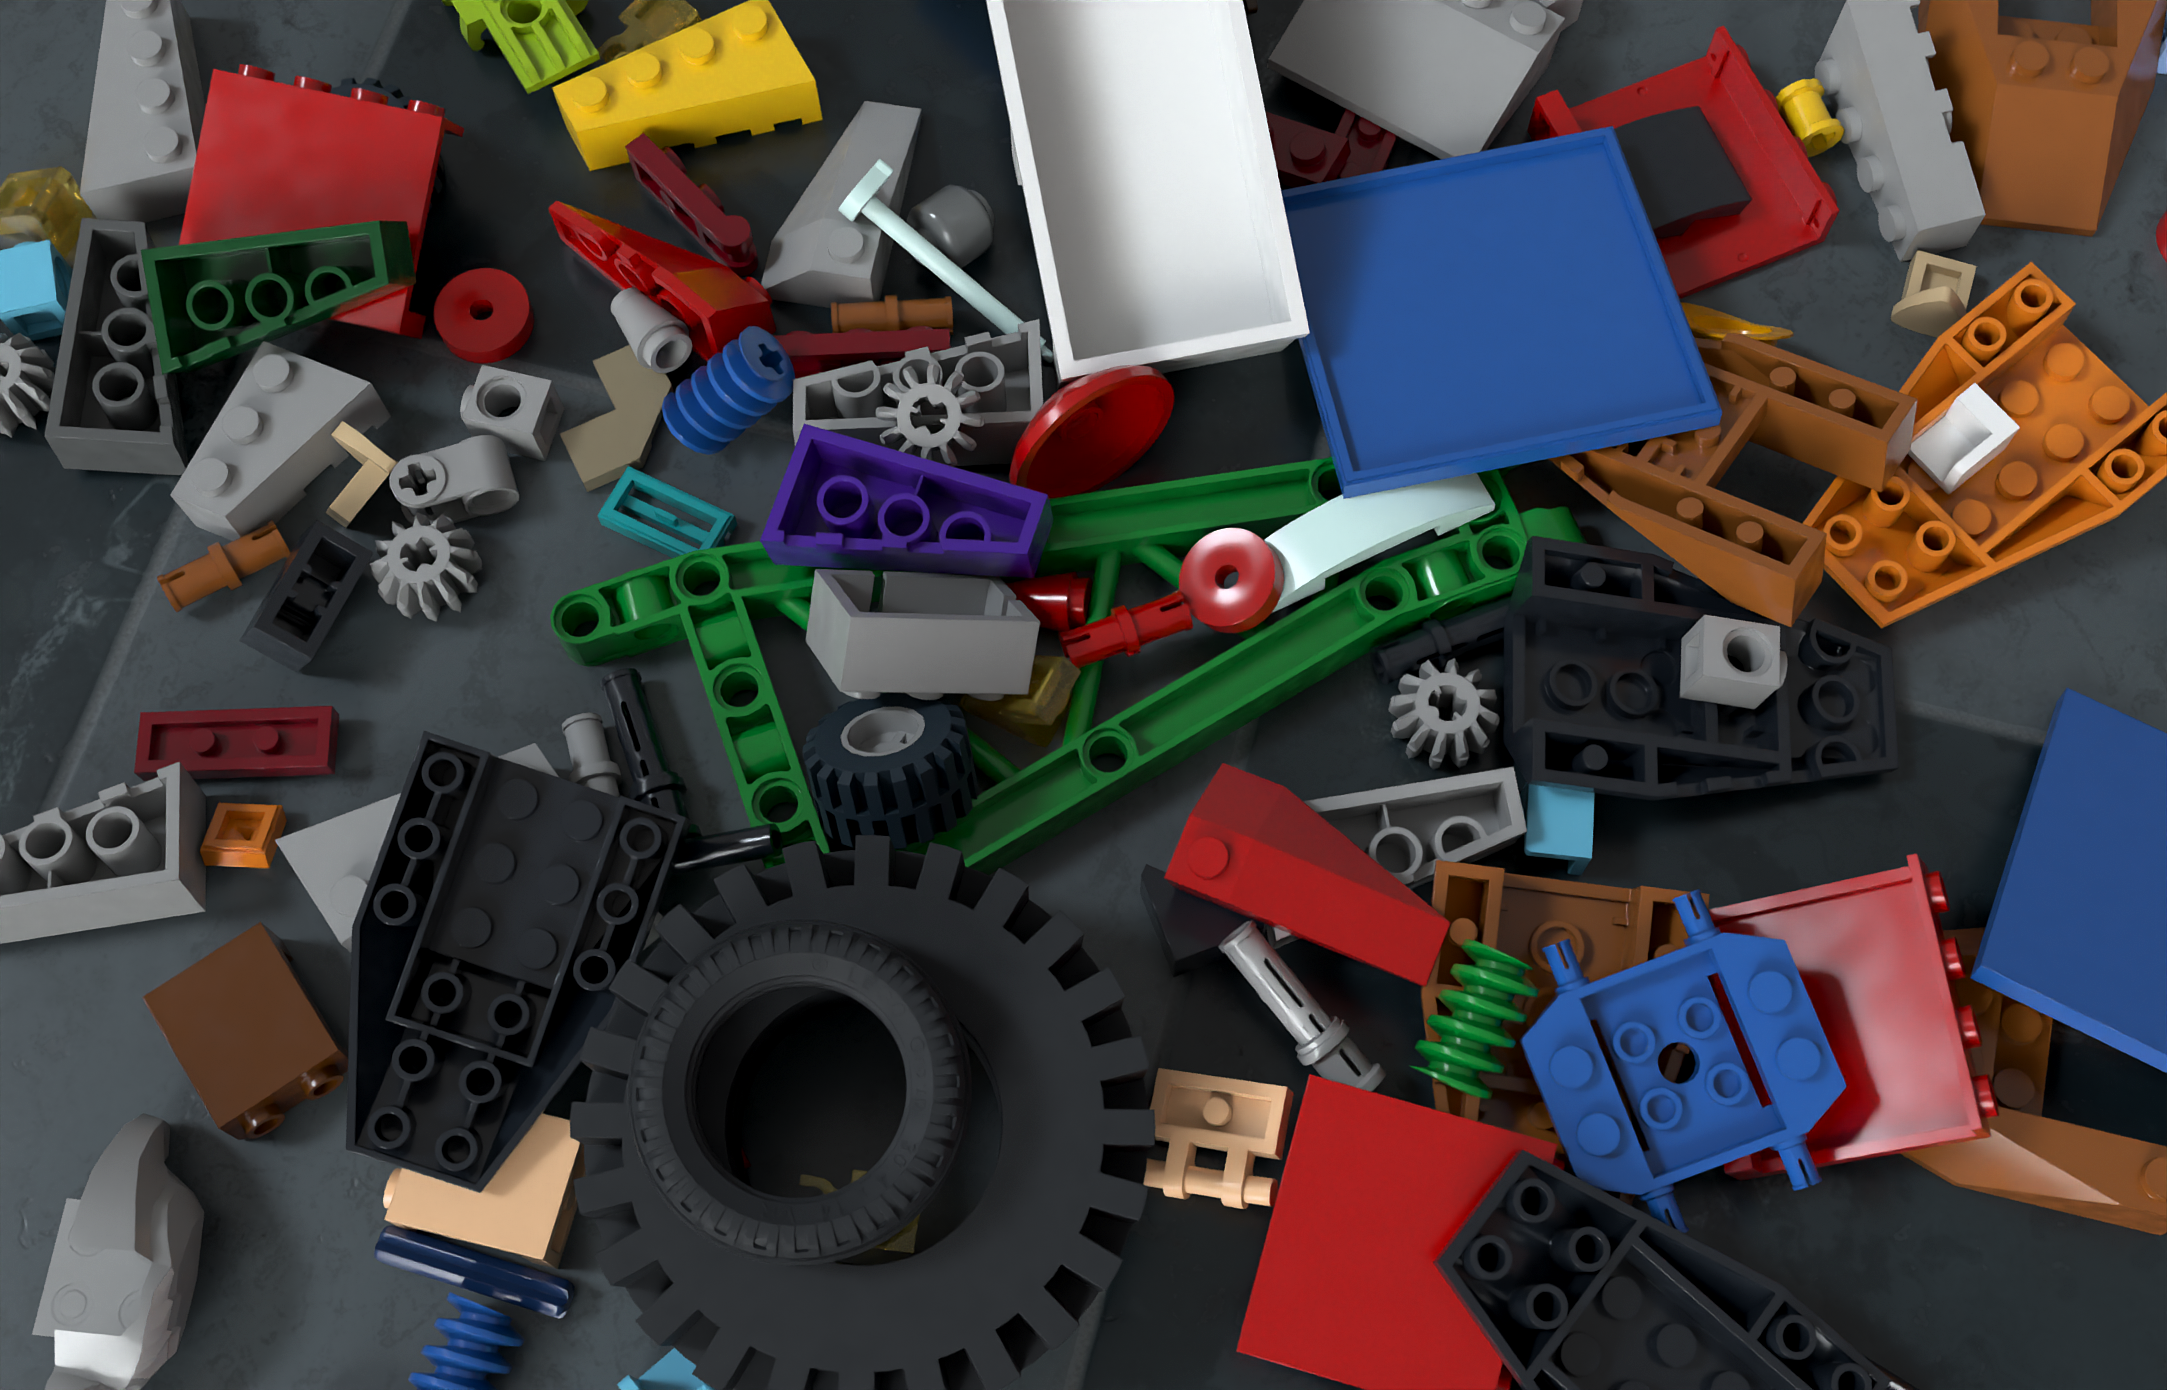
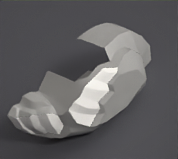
M142 1113L125 1124L104 1150L91 1171L81 1200L69 1198L66 1200L32 1335L55 1337V1367L47 1381L45 1390H140L164 1363L177 1352L185 1329L197 1280L204 1210L195 1194L164 1164V1161L169 1156L170 1125L162 1118Z

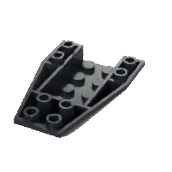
M1518 1150L1433 1261V1264L1523 1390H1886L1892 1381L1782 1284L1525 1150Z

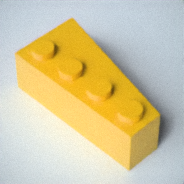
M769 0L746 1L552 87L565 125L590 171L629 163L630 160L625 146L642 133L660 150L665 146L671 147L685 143H692L695 148L716 144L717 136L749 129L752 136L775 131L773 124L801 118L802 124L823 120L816 81Z

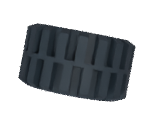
M886 692L881 693L878 698L848 701L838 706L837 711L827 713L818 720L819 726L810 729L805 737L807 744L803 745V758L820 823L824 825L826 833L831 838H841V842L844 845L855 847L856 836L861 835L890 836L894 849L907 848V845L916 842L922 844L935 839L934 835L937 833L948 832L958 825L956 819L966 817L973 809L971 799L977 800L979 794L978 778L966 721L960 708L957 705H951L950 700L944 696L936 700H923L914 698L907 693Z

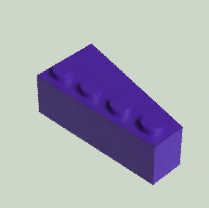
M804 423L760 542L774 565L1034 578L1054 518L1048 494Z

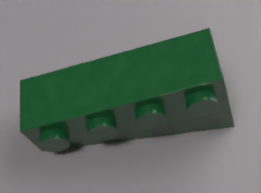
M378 220L141 250L162 375L198 371L258 347L263 341L268 343L417 283L407 221Z

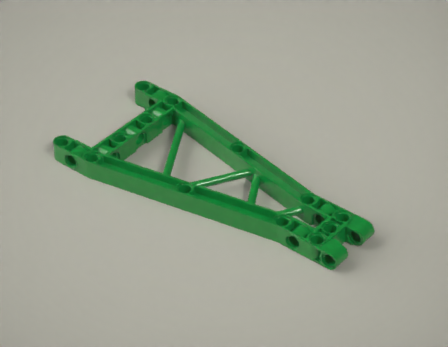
M1332 457L1051 498L1049 501L1054 521L1034 578L1074 571L1095 570L1086 615V625L1111 616L1122 565L1144 563L1179 590V575L1183 561L1177 557L1186 556L1191 548L1204 536L1224 528H1241L1253 532L1264 540L1290 522L1328 502L1320 494L1323 491L1336 490L1341 492ZM1523 464L1478 472L1477 475L1495 503L1493 511L1441 534L1443 539L1384 559L1339 586L1340 572L1325 578V589L1312 594L1310 603L1270 626L1261 622L1249 630L1236 633L1245 641L1093 729L1091 728L1104 659L1079 668L1075 674L1062 747L1023 770L1015 766L967 727L975 766L995 781L997 785L978 795L977 800L971 799L973 809L966 817L956 819L958 825L948 832H939L934 835L935 839L922 844L920 842L907 845V848L895 849V851L926 855L930 842L945 845L962 851L966 867L989 876L999 868L1013 862L1370 652L1371 646L1418 630L1421 622L1431 618H1435L1438 621L1449 619L1467 610L1513 594L1527 541L1532 536L1587 544L1571 509L1568 507L1553 509L1537 507L1520 514L1518 513L1503 479L1510 470ZM757 541L692 551L570 592L558 600L550 615L551 627L569 659L578 665L590 667L625 656L631 658L688 638L751 827L775 823L766 819L770 809L778 803H794L798 807L792 818L785 822L775 823L782 836L783 848L815 840L823 854L830 853L750 620L786 615L807 632L815 569L872 571L875 577L871 603L879 602L883 571L889 570L774 565L762 543ZM1487 556L1501 557L1509 563L1511 568L1504 570L1495 569L1488 565L1484 558ZM891 571V572H908V571ZM999 576L1003 580V582H1014L1019 580L1032 579L1025 577ZM713 581L719 583V586L708 595L698 596L692 594L693 590L703 582ZM1372 596H1384L1392 600L1396 607L1387 611L1378 610L1371 606L1367 599ZM589 621L598 622L597 627L592 633L582 637L572 636L574 630L582 623ZM753 690L758 693L754 701L747 706L733 707L729 705L730 699L739 691ZM1105 753H1113L1125 761L1123 767L1112 773L1097 770L1091 763L1097 756ZM783 850L780 856L762 859L765 870L785 863Z

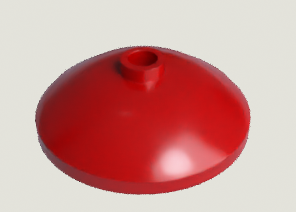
M1123 365L1086 375L1059 389L1036 412L1018 441L1011 462L1010 484L1048 494L1049 499L1092 493L1115 480L1146 453L1166 426L1174 405V390L1171 384L1155 368Z

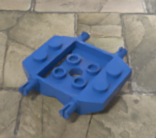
M1701 889L1672 899L1689 938L1684 940L1685 947L1596 981L1590 982L1588 976L1584 977L1570 943V938L1557 943L1566 969L1555 944L1543 948L1542 951L1547 957L1558 988L1554 989L1556 996L1553 997L1519 1039L1573 1176L1600 1190L1637 1194L1639 1200L1646 1201L1653 1218L1669 1225L1664 1210H1666L1672 1227L1682 1233L1689 1231V1228L1684 1222L1672 1190L1675 1189L1673 1183L1770 1147L1772 1151L1779 1152L1793 1185V1191L1806 1188L1808 1184L1814 1185L1821 1182L1822 1178L1818 1174L1805 1143V1140L1808 1139L1805 1133L1810 1131L1847 1087L1786 941L1750 935L1721 933L1719 927L1715 928L1701 895ZM1717 973L1771 1100V1104L1763 1107L1760 1104L1707 977L1709 975ZM1595 1019L1648 1147V1150L1644 1152L1636 1137L1590 1020ZM1675 1042L1682 1043L1690 1048L1696 1061L1695 1071L1687 1081L1679 1084L1665 1079L1658 1067V1058L1662 1049Z

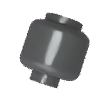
M948 185L912 207L906 223L961 269L990 249L994 237L995 217L989 203L981 194L962 186ZM913 256V258H914L918 263H920L921 265H923L919 260H917V259Z

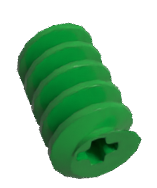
M1465 939L1461 948L1475 962V965L1454 964L1450 970L1451 975L1464 989L1463 991L1441 990L1438 998L1452 1012V1016L1433 1014L1429 1016L1426 1023L1441 1039L1440 1041H1417L1415 1049L1429 1062L1428 1067L1409 1066L1470 1096L1490 1099L1493 1092L1478 1075L1480 1071L1503 1072L1504 1065L1490 1052L1492 1046L1514 1048L1516 1040L1501 1025L1504 1020L1526 1022L1528 1015L1513 999L1515 995L1537 997L1540 990L1525 976L1526 971L1534 970L1533 968L1487 945Z

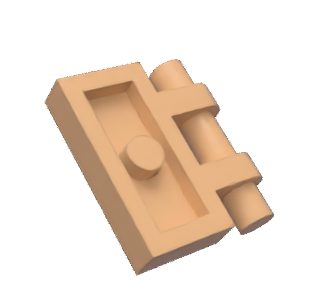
M1158 1068L1150 1110L1155 1112V1140L1170 1143L1166 1161L1147 1159L1143 1185L1161 1188L1167 1197L1188 1199L1191 1194L1221 1198L1222 1204L1227 1207L1246 1209L1249 1203L1273 1207L1278 1192L1277 1180L1254 1176L1253 1166L1255 1156L1282 1160L1294 1093L1285 1086ZM1197 1147L1227 1151L1224 1171L1195 1166Z

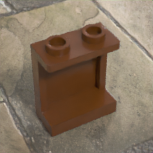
M261 922L142 997L218 1129L238 1140H243L247 1137L254 1139L271 1132L284 1121V1113L306 1098L314 1100L329 1094L343 1082V1074L348 1072V1051L338 1043L289 963L294 959L282 939Z

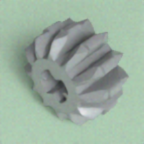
M0 332V433L10 437L15 433L19 423H24L26 426L36 429L34 416L39 411H49L51 401L49 396L52 395L55 378L54 371L56 370L53 366V360L45 350H40L30 338L23 336L21 333L9 339L6 334Z
M929 363L927 383L920 384L918 376L911 366L904 368L903 375L911 389L904 393L896 385L887 383L883 391L891 399L899 402L898 408L883 406L876 409V417L878 419L898 422V426L885 430L880 435L881 442L884 445H889L905 437L907 440L899 449L900 452L913 455L916 449L919 448L922 449L921 458L934 461L933 451L940 450L946 465L957 466V458L949 447L954 441L969 452H973L977 447L976 442L971 437L961 432L962 426L975 429L984 427L985 419L983 416L978 414H962L963 409L973 406L980 401L981 398L978 391L971 390L956 398L954 394L962 385L964 374L958 370L954 371L943 387L939 385L941 371L938 363ZM927 401H930L935 409L946 407L948 412V419L940 418L944 428L935 434H931L925 426L915 429L913 423V416L921 417L917 407Z
M417 512L413 527L407 529L403 525L392 521V531L395 538L392 541L375 540V549L381 559L370 564L371 574L380 583L378 585V592L384 601L391 605L397 604V608L402 615L410 619L422 610L428 619L437 621L441 606L446 604L451 609L461 612L462 603L458 595L460 593H478V583L473 574L482 570V560L478 553L473 551L475 542L469 532L463 530V528L456 529L452 520L443 514L431 524L425 515Z
M1455 658L1447 662L1444 673H1440L1429 660L1421 664L1419 677L1406 673L1400 679L1398 686L1401 694L1393 696L1389 704V712L1398 718L1392 724L1391 733L1393 738H1411L1405 751L1408 759L1418 756L1423 750L1431 753L1428 761L1432 769L1440 767L1445 754L1449 756L1458 768L1466 765L1469 751L1483 754L1490 743L1487 733L1495 732L1499 724L1498 714L1489 710L1494 706L1497 699L1495 690H1476L1482 678L1479 669L1469 672L1465 678L1457 675L1459 666ZM1436 707L1448 709V718L1451 721L1439 719V709Z

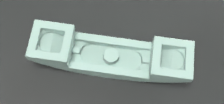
M1477 473L1343 499V495H1340L1309 511L1264 539L1278 555L1284 573L1282 594L1272 613L1325 589V578L1432 528H1434L1438 536L1493 511L1495 503Z

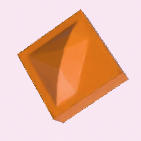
M218 803L200 848L204 865L270 868L278 847L275 840L281 838L287 822L283 806Z

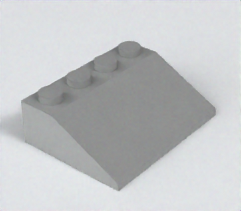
M1304 0L1269 57L1267 67L1440 159L1488 149L1547 70L1565 18L1531 0Z

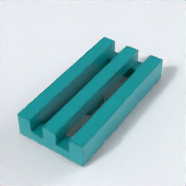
M630 466L626 468L597 515L601 525L671 558L696 550L725 546V536L727 533L732 534L737 526L735 515ZM632 488L707 522L713 525L710 532H707L677 518L669 512L651 506L628 494ZM619 508L624 509L636 516H639L651 523H654L666 530H669L681 537H684L696 544L701 545L700 549H697L691 545H688L676 538H673L661 531H658L646 524H643L631 517H628L618 512Z

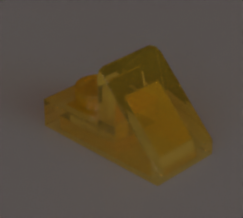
M62 166L11 173L0 187V235L24 232L36 242L50 240L63 258L68 256L78 240L82 218H92L93 215L91 209L81 197L80 188L74 177Z
M1034 655L1028 694H1004V698L1001 700L986 701L965 693L959 706L968 713L1036 746L1046 747L1051 742L1070 707L1072 696L1070 691L1081 671L1065 657Z

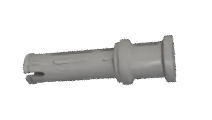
M1253 920L1247 921L1228 935L1218 948L1222 953L1225 952L1263 1002L1268 1005L1298 1042L1295 1048L1298 1053V1060L1305 1066L1312 1065L1322 1078L1372 1092L1386 1076V1070L1380 1063L1371 1064L1348 1035L1350 1031L1348 1023L1337 1016L1329 1017L1300 982L1296 974L1287 966L1256 928L1257 925Z

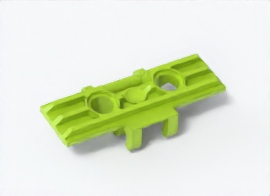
M441 0L445 6L454 5L460 15L461 33L473 51L483 48L484 42L481 34L486 28L489 30L527 94L539 90L600 59L598 51L575 16L584 10L588 0Z

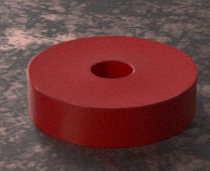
M479 268L456 276L441 290L434 306L435 325L445 345L454 355L472 363H494L512 356L527 342L534 326V310L525 288L514 276L498 269ZM482 312H493L485 320H476L477 316Z
M1241 528L1216 530L1200 539L1186 555L1179 575V590L1184 597L1183 603H1187L1190 613L1209 628L1223 633L1243 632L1263 622L1278 604L1284 584L1283 567L1276 552L1258 535ZM1233 572H1238L1237 583L1229 589H1224V581L1227 576Z

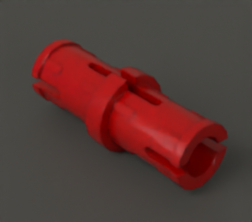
M1177 590L1168 596L1128 610L1125 605H1121L1111 609L1112 614L1109 617L1069 631L1059 632V640L1065 658L1070 659L1068 660V665L1071 671H1077L1081 667L1125 652L1127 657L1141 653L1140 646L1184 630H1192L1193 622L1187 603L1181 604V602H1184L1182 593Z

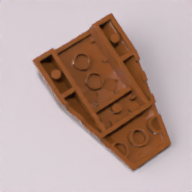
M1436 860L1431 907L1447 919L1451 925L1426 987H1421L1426 1040L1440 1041L1441 1039L1426 1023L1431 1014L1452 1016V1012L1438 998L1441 990L1463 991L1464 989L1451 975L1450 970L1454 964L1475 965V962L1461 948L1465 939L1487 945L1533 968L1534 970H1527L1525 976L1540 990L1537 997L1515 995L1513 999L1528 1015L1526 1022L1504 1020L1501 1025L1516 1040L1514 1048L1492 1046L1490 1052L1504 1065L1503 1072L1480 1071L1478 1075L1492 1090L1491 1098L1470 1096L1432 1078L1436 1110L1555 1143L1557 1148L1554 1158L1565 1161L1564 1171L1573 1175L1519 1041L1553 997L1556 996L1554 989L1558 988V985L1542 949L1555 944L1566 969L1557 943L1570 938V943L1584 977L1588 976L1590 982L1683 948L1686 946L1684 940L1689 938L1672 899L1689 892L1648 886L1628 889L1504 873L1505 868ZM1701 893L1708 909L1710 894ZM1590 1020L1636 1137L1644 1152L1648 1150V1147L1596 1020ZM1675 1042L1662 1049L1658 1058V1067L1665 1079L1672 1083L1676 1082L1685 1054L1689 1053L1690 1048L1682 1043ZM1602 1190L1630 1206L1635 1194Z

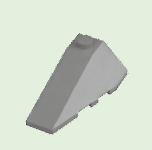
M870 101L863 103L771 242L761 285L773 300L831 308V302L839 304L880 301L894 239L862 212L852 222L838 209L861 179L881 159L894 171L879 190L876 198L896 215H900L921 124L922 109Z

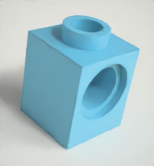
M50 240L22 242L13 248L0 250V319L13 335L21 333L23 336L30 338L31 341L62 335L73 270Z

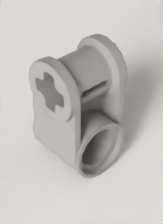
M493 435L474 436L455 445L422 454L410 455L400 460L393 467L389 477L390 488L396 500L401 503V510L411 525L414 523L417 512L425 515L431 524L442 514L450 518L453 523H457L478 516L499 514L513 507L519 500V492L505 443L500 437ZM420 470L423 478L418 480L415 471ZM428 491V493L421 495V492ZM430 506L434 514L428 515L425 507Z

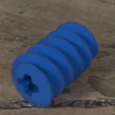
M748 326L739 334V340L730 341L723 347V353H716L707 361V366H701L692 374L691 379H685L678 385L676 393L670 392L664 397L662 411L670 432L683 445L695 452L710 455L722 451L730 441L738 438L746 428H750L762 415L770 412L777 405V402H782L793 392L795 373L787 352L780 342L768 331L758 326Z
M449 1292L446 1300L460 1313V1317L437 1318L433 1325L448 1340L447 1345L423 1346L421 1354L435 1367L433 1373L412 1372L408 1380L418 1390H497L486 1379L487 1374H508L513 1367L498 1352L499 1347H522L525 1339L510 1325L513 1318Z

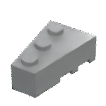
M263 341L170 496L195 526L234 541L267 525V522L271 520L276 524L307 495L303 489L330 464L336 468L349 456L347 451L331 436L342 421L363 435L372 425L378 429L391 415L370 382Z

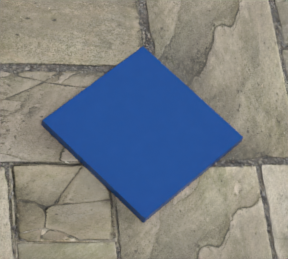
M1613 126L1281 190L1310 331L1306 337L1298 339L1343 499L1720 424L1722 409Z
M2066 688L2055 705L1970 978L2166 1073L2167 733Z

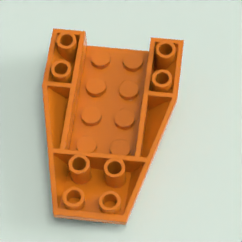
M2032 262L2027 264L1942 333L1899 390L1900 393L1917 398L1912 443L1941 420L1955 399L1976 383L2020 427L2007 447L1949 495L1908 453L1882 492L1837 475L1802 523L1827 533L1823 569L1881 628L2117 518L2167 477V392L2148 406L2063 324L2076 303Z

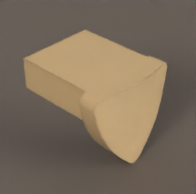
M1917 250L1909 265L1901 301L1893 307L1891 321L1906 329L1938 338L1967 314L1966 309L1976 266Z
M342 421L331 436L363 466L329 506L326 514L346 528L389 476L393 467L398 462L360 432Z

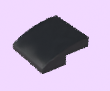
M1699 106L1659 113L1614 128L1656 239L1682 235L1695 220L1738 215L1752 201Z

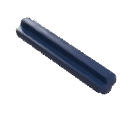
M394 1225L386 1226L383 1229L374 1251L376 1260L383 1264L555 1318H563L566 1315L574 1296L575 1286L566 1279Z

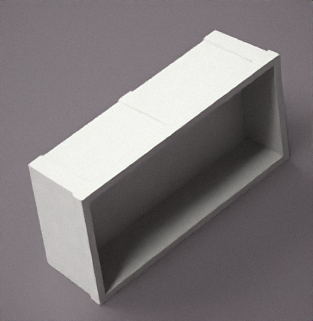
M986 0L1010 121L1012 157L1018 185L1023 187L1053 339V365L1058 390L1081 377L1112 367L1123 365L1147 366L1155 368L1161 373L1279 352L1295 339L1306 337L1310 331L1243 0Z

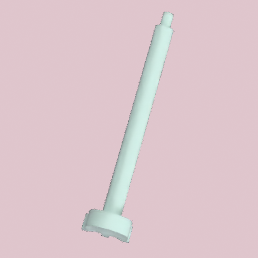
M879 159L847 196L838 211L852 222L862 212L1005 334L1018 332V324L1024 323L1021 319L876 198L879 190L894 171L884 161ZM1040 336L1041 358L1050 365L1053 362V352L1043 345L1046 341Z

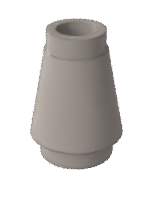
M627 288L615 296L610 307L611 313L616 317L641 366L653 369L657 373H668L680 367L687 360L692 350V341L689 338V329L684 322L644 295L637 288Z

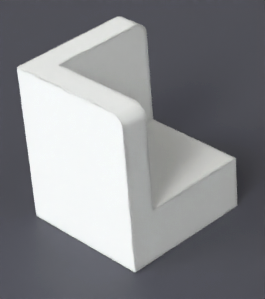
M1974 383L1955 399L1941 420L1911 443L1908 455L1949 495L2000 454L2020 427Z

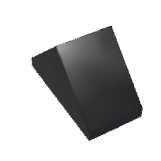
M1146 864L1141 874L1140 894L1173 977L1228 958L1225 952L1222 953L1218 948L1228 935L1247 921L1253 920L1257 925L1256 928L1263 936L1265 935L1267 924L1178 890L1164 878L1166 872Z

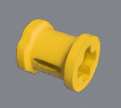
M1817 78L1802 79L1782 89L1775 97L1780 116L1784 117L1792 135H1796L1802 140L1808 157L1818 155L1833 147L1844 135L1842 123L1838 119L1831 118L1821 98L1824 95V87Z

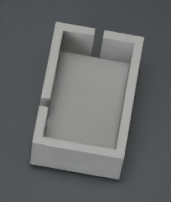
M815 569L806 643L840 692L859 699L878 698L881 692L907 693L914 698L923 700L940 699L943 697V693H966L974 698L986 701L1001 700L1004 698V694H1028L1040 621L1021 600H1016V595L999 576L883 571L878 612H870L875 577L872 571Z

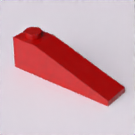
M555 201L548 208L559 237L565 244L622 291L627 288H637L644 295L684 322L689 329L692 350L705 361H708L716 353H723V347L730 341L739 340V334L748 326H758L768 331L771 335L776 331L770 305L773 303L772 298L766 289L754 278L748 276L743 280L726 265L560 201Z
M1222 763L1190 813L1164 877L1178 890L1423 987H1426L1451 925L1447 919L1285 786Z

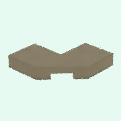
M630 345L593 361L615 410L560 433L587 492L620 478L628 466L636 470L644 467L652 449L651 441L663 416L662 404L664 397L670 392L674 393L667 374L657 373L653 369L641 366Z

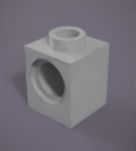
M485 365L481 366L475 385H469L466 388L460 407L461 418L472 437L480 435L500 437L505 443L507 453L546 461L564 411V406L552 380ZM519 407L509 416L498 417L507 408Z
M1704 615L1682 638L1680 698L1755 709L1775 690L1779 689L1784 682L1787 672V655L1784 651H1780V626ZM1727 655L1736 658L1742 664L1745 672L1735 668L1730 663Z

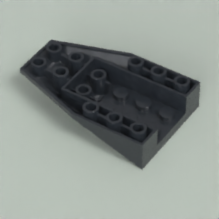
M424 731L352 926L346 1150L478 1193L483 1192L581 1064L580 1058L590 1027L606 1030L611 1015L619 1003V999L609 990V987L627 959L638 965L692 822L684 816L623 796L617 797L499 758L490 752Z

